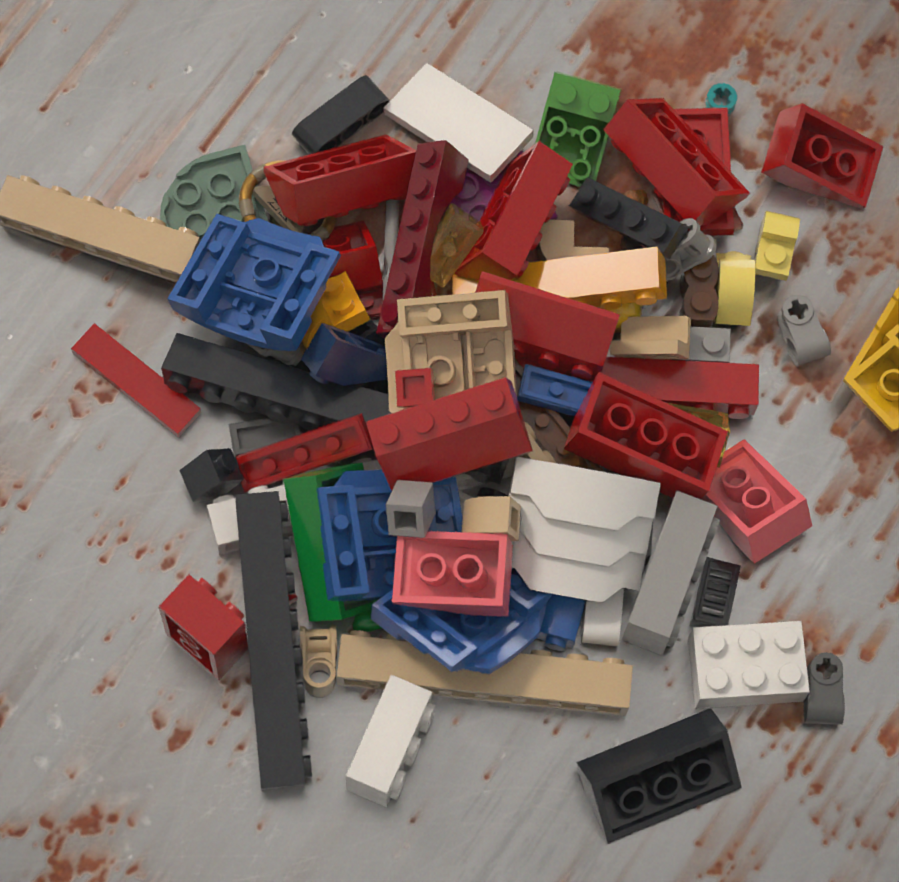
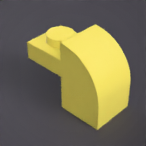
M765 211L755 251L757 253L755 274L787 281L798 237L800 218Z
M737 251L716 253L719 275L716 283L718 311L715 323L750 326L755 293V260H751V255H744Z

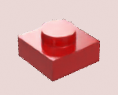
M432 368L395 371L398 408L413 407L435 400Z

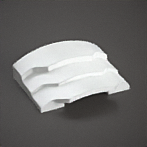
M515 457L509 496L521 505L519 541H511L513 544L512 568L517 570L530 590L603 603L622 588L639 591L652 522L655 517L660 483L574 466Z

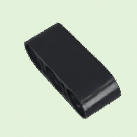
M364 75L299 122L292 131V136L308 154L339 147L379 117L390 100L368 75Z

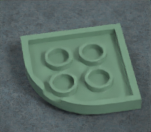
M245 144L201 156L183 167L176 174V178L167 192L164 193L161 203L160 220L165 222L167 227L176 230L179 227L191 229L198 233L200 239L203 238L216 213L244 222L239 208V193L244 180L253 171ZM252 195L256 218L268 222L264 207Z

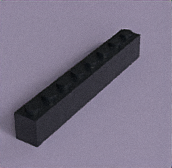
M279 491L235 495L261 790L305 786V778L312 777L310 755H303L302 741L309 740L307 718L300 719L298 704L305 703L304 682H296L295 667H302L300 645H293L292 631L299 630L297 608H289L288 595L295 594L293 572L286 573L285 558H292L290 536L283 537L282 522H289L287 500L280 501Z

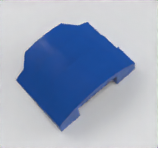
M216 213L167 299L175 312L216 333L262 348L296 351L312 323L310 316L326 289L325 284L341 254L339 251L324 247L321 238L318 236L292 231L260 218L242 222Z
M382 469L345 471L334 486L317 488L322 523L320 529L325 556L323 570L328 601L378 600L393 590L397 536L389 535L386 503L392 491ZM450 477L433 483L435 516L428 531L462 532L463 517L456 477Z
M512 568L508 617L466 615L397 605L392 603L393 590H391L372 604L371 620L397 640L405 639L423 654L431 655L451 672L466 669L490 674L515 658L539 637V611L551 598L552 594L530 590L517 570Z

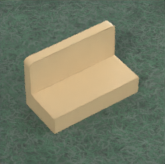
M688 316L628 317L621 324V340L611 341L610 355L624 358L689 359L691 319Z

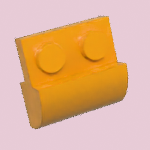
M346 272L327 280L325 284L326 289L310 316L312 323L302 339L305 349L309 346L321 323L348 332L370 320Z

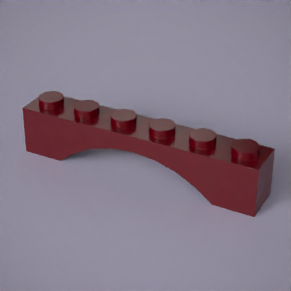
M447 140L417 145L376 332L383 339L387 337L398 323L397 299L432 297L430 276L435 234L446 207L463 190L469 159Z

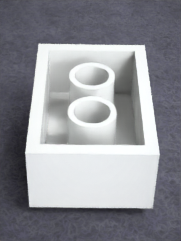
M801 621L692 628L688 637L695 709L803 702L808 695L809 683Z
M394 675L390 676L346 774L347 791L384 807H387L390 798L398 799L405 783L404 777L406 772H403L405 764L412 767L420 748L419 743L421 739L418 738L420 731L425 734L427 733L435 714L433 712L436 705L431 704V691Z

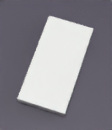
M428 63L384 107V115L426 142L447 140L469 159L467 168L490 183L534 137L533 129Z

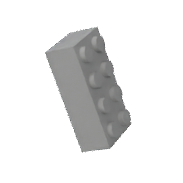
M676 491L624 631L622 641L660 655L663 654L666 645L674 646L684 618L678 616V614L686 613L696 585L690 583V581L697 582L708 552L702 550V548L709 549L720 519L714 517L717 505Z

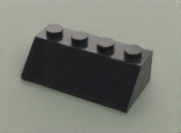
M711 708L576 762L584 791L608 843L742 788L728 731Z

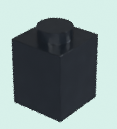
M231 448L205 450L179 470L193 502L211 501L221 497L244 480L238 466V461Z

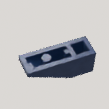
M321 323L301 358L311 370L309 372L310 376L323 384H328L331 381L346 386L388 380L385 345L325 323Z

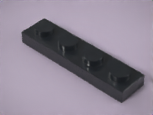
M588 177L569 205L577 213L647 248L658 247L662 255L669 259L689 230L682 223Z

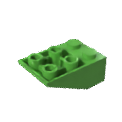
M556 71L553 75L535 144L540 141L571 162L573 165L567 175L570 178L569 184L581 187L587 177L595 181L597 179L609 138L603 129L616 114L622 89Z

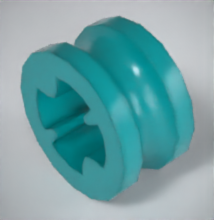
M717 83L709 89L705 106L706 108L728 107L729 116L734 111L737 93L731 85ZM716 95H720V98H722V95L728 98L726 106H723L722 102L720 105L715 103Z

